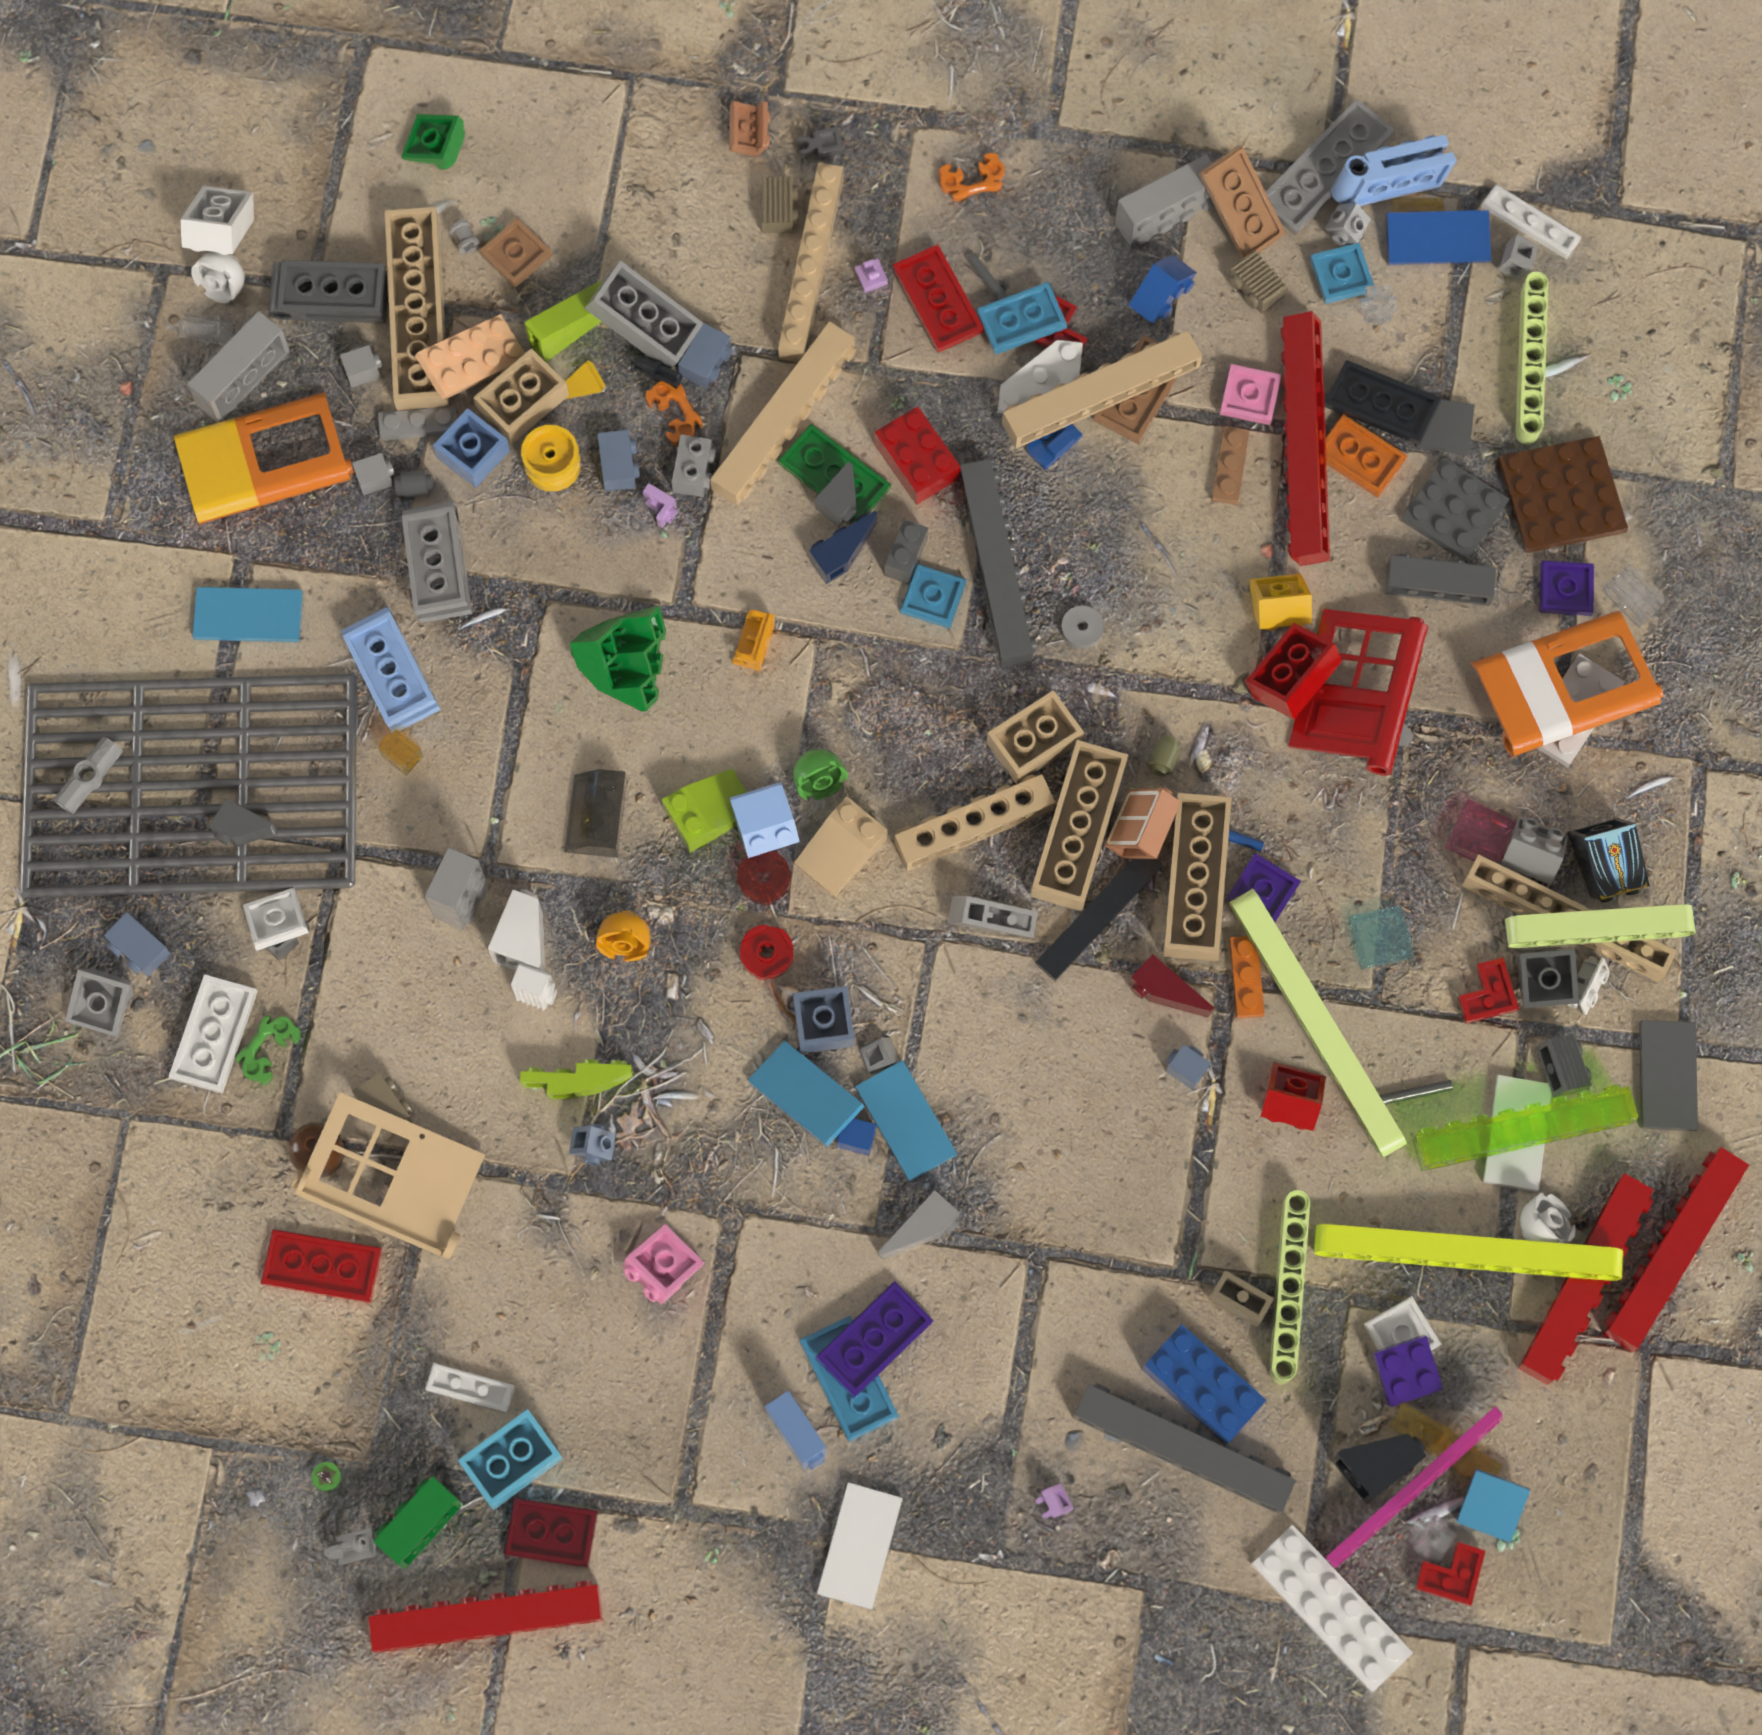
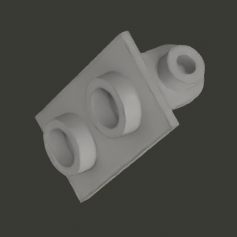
M370 1527L336 1537L337 1541L329 1542L324 1548L325 1556L330 1559H338L339 1566L375 1557L374 1528Z

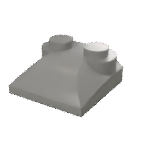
M78 969L65 1022L117 1037L127 1004L133 997V983L125 978L99 970Z

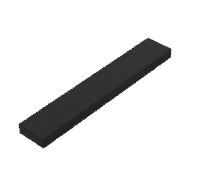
M1132 859L1040 956L1035 964L1056 982L1163 868V864L1158 859Z

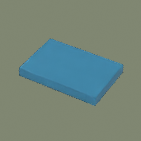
M1049 282L977 308V314L995 355L1067 328L1066 320Z

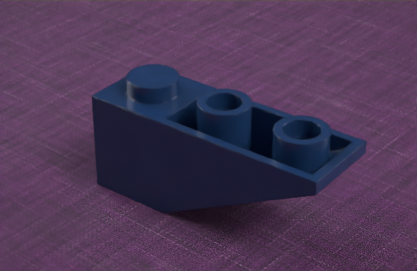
M876 511L860 515L852 525L847 528L846 526L840 527L833 533L832 537L825 541L823 539L819 540L811 546L809 561L825 584L830 583L849 571L877 524Z

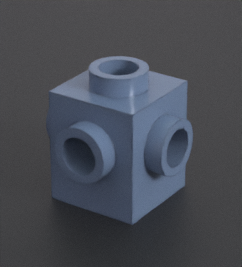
M600 1124L573 1127L569 1154L583 1158V1163L589 1165H599L600 1161H611L616 1134L606 1131V1127Z

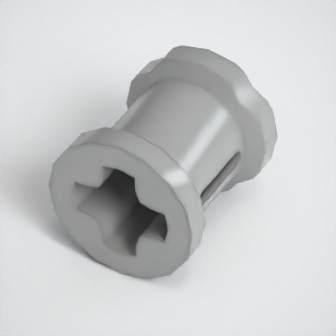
M467 220L457 221L449 227L448 232L455 238L460 254L471 253L479 247V240L473 236Z

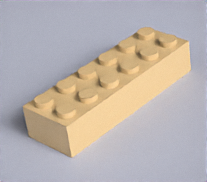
M1080 740L1076 741L1030 897L1082 912L1126 767L1128 754Z
M1178 793L1177 799L1181 803L1175 815L1163 957L1218 961L1232 797Z

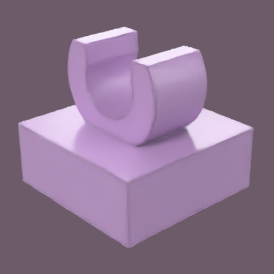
M878 258L875 260L871 259L854 267L855 275L864 293L888 284V279Z
M1062 1484L1041 1491L1043 1496L1036 1500V1504L1046 1502L1049 1510L1042 1514L1043 1518L1051 1516L1055 1518L1074 1510Z

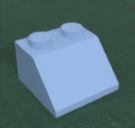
M781 782L730 798L741 842L748 858L800 842Z

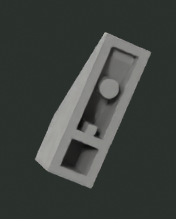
M952 896L948 923L1034 938L1038 912L970 896Z
M934 1190L879 1250L878 1256L883 1260L936 1240L945 1232L950 1235L960 1223L957 1221L960 1212Z

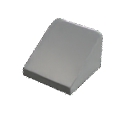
M881 1037L859 1048L868 1073L879 1071L899 1062L891 1038Z

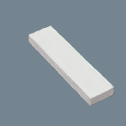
M1497 184L1494 185L1481 204V207L1485 210H1489L1490 213L1566 260L1582 238Z

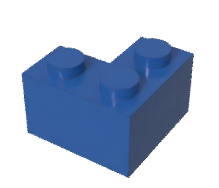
M1174 255L1153 264L1128 306L1151 323L1160 319L1164 320L1172 311L1170 305L1174 298L1178 299L1182 294H1187L1195 284L1193 278L1197 272Z

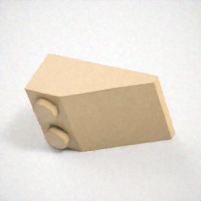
M846 796L828 816L794 864L835 898L887 840L888 830Z

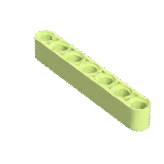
M1538 271L1528 274L1520 295L1515 434L1517 440L1525 445H1531L1537 441L1544 424L1548 278ZM1530 285L1537 286L1539 290L1532 289ZM1529 309H1535L1538 313H1532ZM1528 332H1534L1538 337H1532ZM1527 355L1534 356L1537 360H1530ZM1526 379H1532L1536 384H1530ZM1525 403H1532L1536 408H1529ZM1524 426L1533 428L1535 432L1527 431Z
M1688 904L1517 915L1505 919L1508 947L1510 948L1678 938L1691 936L1696 933L1693 909Z
M1293 1190L1286 1196L1281 1212L1269 1376L1275 1383L1280 1385L1290 1382L1296 1375L1298 1367L1310 1213V1198L1301 1190ZM1298 1199L1303 1204V1209L1300 1211L1293 1210L1289 1205V1200ZM1287 1227H1297L1301 1232V1236L1299 1238H1292L1287 1233ZM1288 1253L1295 1254L1298 1257L1299 1263L1295 1266L1289 1265L1285 1260V1255ZM1289 1280L1295 1283L1296 1292H1286L1283 1288V1282ZM1281 1309H1291L1294 1313V1320H1284L1280 1313ZM1280 1336H1288L1292 1341V1347L1289 1349L1282 1348L1278 1343V1338ZM1279 1363L1286 1364L1290 1369V1375L1287 1377L1280 1376L1276 1371V1365Z

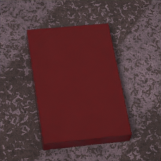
M514 1498L504 1555L589 1568L598 1511Z

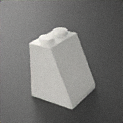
M521 889L520 892L512 890L488 947L493 963L514 971L517 970L518 965L521 963L545 972L543 912L539 900L534 893Z

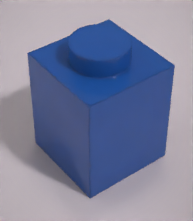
M853 1119L835 1138L838 1139L837 1148L869 1156L877 1124Z

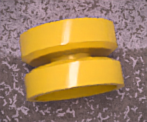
M543 425L531 431L522 443L521 457L528 480L535 487L544 491L557 492L568 488L576 481L581 470V458L576 439L567 429L558 425Z

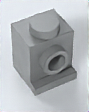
M1516 234L1507 242L1501 264L1498 265L1497 270L1519 281L1532 270L1539 245L1526 237Z

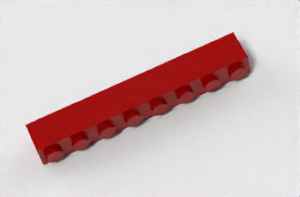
M1722 1147L1714 1153L1710 1151L1701 1164L1705 1166L1701 1175L1696 1173L1688 1185V1188L1691 1189L1687 1198L1682 1196L1674 1208L1678 1213L1673 1221L1668 1219L1662 1227L1660 1233L1663 1234V1237L1659 1244L1654 1242L1646 1254L1649 1257L1648 1262L1645 1266L1640 1265L1632 1277L1635 1280L1634 1285L1631 1289L1626 1288L1618 1300L1621 1303L1618 1311L1612 1310L1604 1322V1325L1607 1326L1604 1335L1630 1352H1634L1641 1345L1749 1167L1748 1163Z
M1625 1173L1621 1175L1583 1245L1619 1248L1623 1250L1624 1258L1629 1248L1625 1245L1629 1236L1634 1237L1641 1226V1223L1638 1221L1641 1213L1646 1214L1654 1199L1650 1198L1654 1189ZM1566 1277L1518 1369L1546 1385H1549L1553 1380L1558 1382L1566 1368L1562 1365L1565 1357L1573 1355L1578 1346V1342L1575 1339L1579 1331L1584 1333L1588 1327L1591 1318L1587 1316L1592 1307L1596 1309L1604 1296V1294L1600 1293L1604 1283L1609 1285L1611 1281Z
M592 1580L576 1582L575 1588L564 1589V1584L547 1586L546 1592L536 1593L535 1588L519 1590L518 1596L507 1597V1592L490 1594L489 1600L479 1601L478 1596L466 1597L461 1599V1604L450 1605V1600L433 1602L432 1608L422 1609L421 1604L404 1606V1612L393 1613V1609L388 1608L376 1610L375 1616H368L371 1650L374 1653L603 1621L600 1587L598 1584L593 1585Z

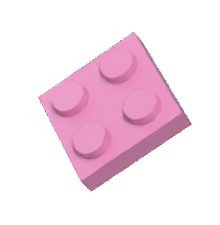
M1231 364L1220 415L1271 425L1281 374Z

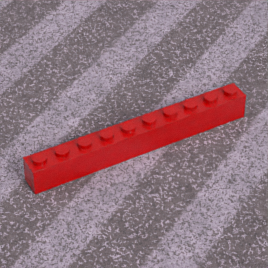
M1313 311L1283 317V327L1280 330L1281 338L1284 342V351L1281 352V358L1285 366L1282 383L1286 392V398L1283 399V408L1286 413L1284 432L1287 437V446H1285L1284 452L1288 461V470L1285 472V478L1289 485L1286 503L1290 511V518L1287 520V528L1291 543L1288 544V553L1290 558L1300 566L1330 561L1321 320Z

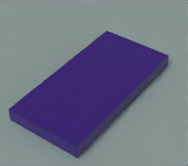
M894 1281L833 1339L815 1359L855 1398L933 1323V1320Z

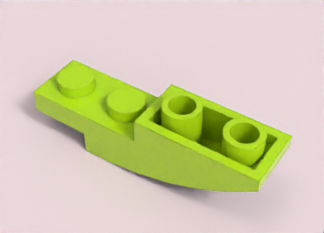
M584 1059L583 1063H576V1073H571V1070L563 1068L555 1069V1072H544L543 1068L530 1067L527 1071H520L522 1088L547 1089L546 1094L549 1100L572 1099L594 1095L609 1090L633 1077L632 1066L627 1065L626 1061L613 1060L610 1064H600L599 1060Z

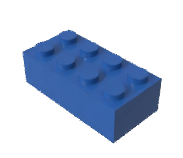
M1182 1324L1142 1369L1143 1372L1223 1444H1229L1267 1401Z

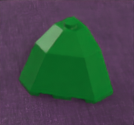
M653 606L606 620L581 632L570 642L571 655L574 657L577 668L598 691L641 712L647 711L658 700L659 689L656 688L655 681L656 675H661L663 654L659 653L660 640H665L666 627L659 606Z

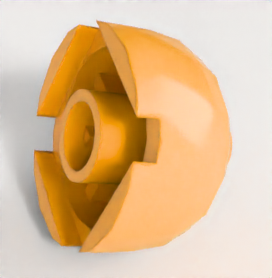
M631 911L616 912L607 916L599 926L596 937V948L600 953L611 959H615V955L626 956L623 961L628 962L646 957L651 944L648 924L644 919Z

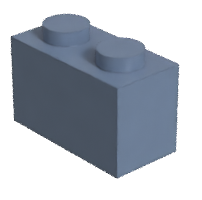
M703 323L678 364L679 374L683 378L707 389L710 382H715L720 373L719 367L723 360L727 361L732 354L731 337Z
M629 430L598 433L605 491L636 488L635 478H640L638 462L633 463L632 454H637L635 438L630 439Z
M127 912L104 935L109 942L106 947L117 957L121 954L129 960L126 965L137 975L142 972L149 977L171 954L158 939Z

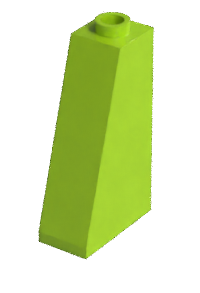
M601 281L525 322L529 345L545 362L602 322L584 309L602 283Z

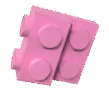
M664 1224L630 1253L622 1266L625 1268V1276L631 1282L638 1281L644 1287L643 1292L650 1301L655 1302L657 1300L662 1305L681 1288L686 1280L703 1266L704 1262Z

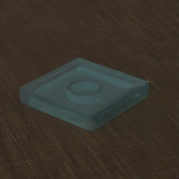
M1402 906L1348 917L1361 969L1414 959L1415 955Z

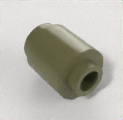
M1161 735L1160 739L1156 740L1147 763L1153 774L1164 777L1166 774L1173 773L1181 752V742L1178 739L1169 735Z

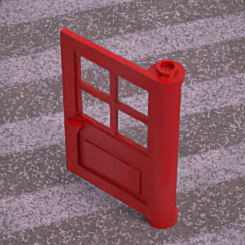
M1324 609L1317 635L1333 642L1336 627L1365 630L1360 655L1339 653L1342 660L1357 662L1352 686L1324 683L1295 718L1288 746L1289 748L1368 758L1366 769L1369 772L1381 776H1389L1393 771L1428 626L1424 623L1423 619L1418 617L1405 619ZM1372 631L1401 635L1395 660L1366 656ZM1364 663L1393 666L1387 691L1358 688Z

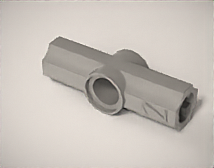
M103 736L86 759L75 765L73 775L54 797V802L68 813L74 814L91 791L101 786L103 776L123 753V750L110 739ZM86 772H94L93 776L90 779L83 780V776Z

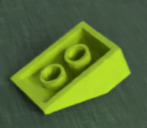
M729 769L686 785L661 800L663 810L691 853L737 827L730 798L747 793L734 770Z

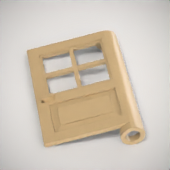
M339 1092L304 1173L298 1171L291 1187L296 1189L294 1194L449 1260L460 1237L459 1233L452 1230L485 1154ZM348 1114L376 1126L363 1156L335 1145ZM381 1128L410 1140L396 1171L368 1159ZM332 1150L360 1162L347 1192L319 1181ZM365 1165L394 1176L381 1207L352 1195Z

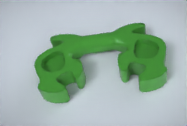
M266 1015L261 1020L258 1031L250 1043L237 1054L236 1061L238 1064H241L244 1060L242 1071L248 1080L259 1082L263 1086L268 1084L274 1077L272 1072L265 1073L266 1067L273 1066L267 1058L260 1057L255 1059L256 1052L266 1037L274 1034L275 1042L282 1047L287 1046L285 1040L289 1037H292L294 1044L299 1042L301 1030L295 1027L287 1017H278L269 1023L271 1018L269 1015Z

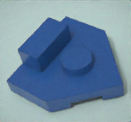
M1071 424L1028 443L1027 454L1046 471L1082 438L1083 434Z

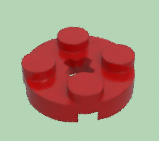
M768 925L756 926L744 935L740 946L741 963L749 974L759 980L777 978L783 975L793 962L794 948L792 940L779 927L775 928ZM763 946H766L767 949L772 947L774 949L771 953L772 957H761V948Z

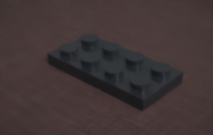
M1346 360L1324 405L1325 408L1420 445L1441 403V397Z

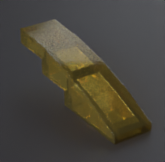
M1404 1402L1389 1428L1400 1435L1409 1433L1411 1437L1416 1436L1424 1445V1451L1434 1458H1438L1460 1438L1453 1434L1451 1429ZM1473 1446L1450 1468L1471 1480L1476 1468L1498 1476L1503 1468V1464L1480 1452L1478 1447Z

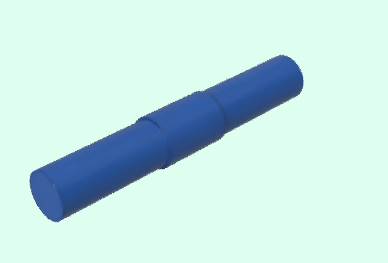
M1229 829V842L1261 852L1264 845L1263 841Z

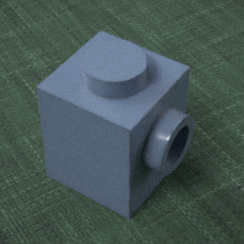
M1183 1044L1179 1051L1174 1048L1167 1058L1166 1062L1169 1066L1166 1073L1191 1090H1194L1207 1072L1211 1062L1203 1058V1053L1194 1046L1187 1047Z

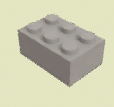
M448 847L425 894L434 918L461 930H464L466 924L470 925L476 914V909L474 908L478 900H483L488 889L479 861Z

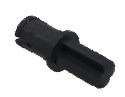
M642 354L635 359L634 369L649 375L653 381L661 380L674 387L680 386L683 379L682 375L666 368L664 362L653 361Z

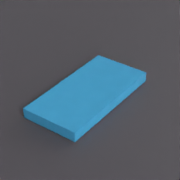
M197 587L193 638L194 640L300 642L303 591L298 589Z
M786 1041L748 1079V1082L826 1147L864 1108L862 1102Z
M903 1060L855 1086L857 1093L875 1124H877L876 1126L909 1182L957 1156V1152Z
M850 1316L800 1339L806 1356L848 1442L899 1418L879 1375L857 1397L853 1398L815 1359L852 1322Z

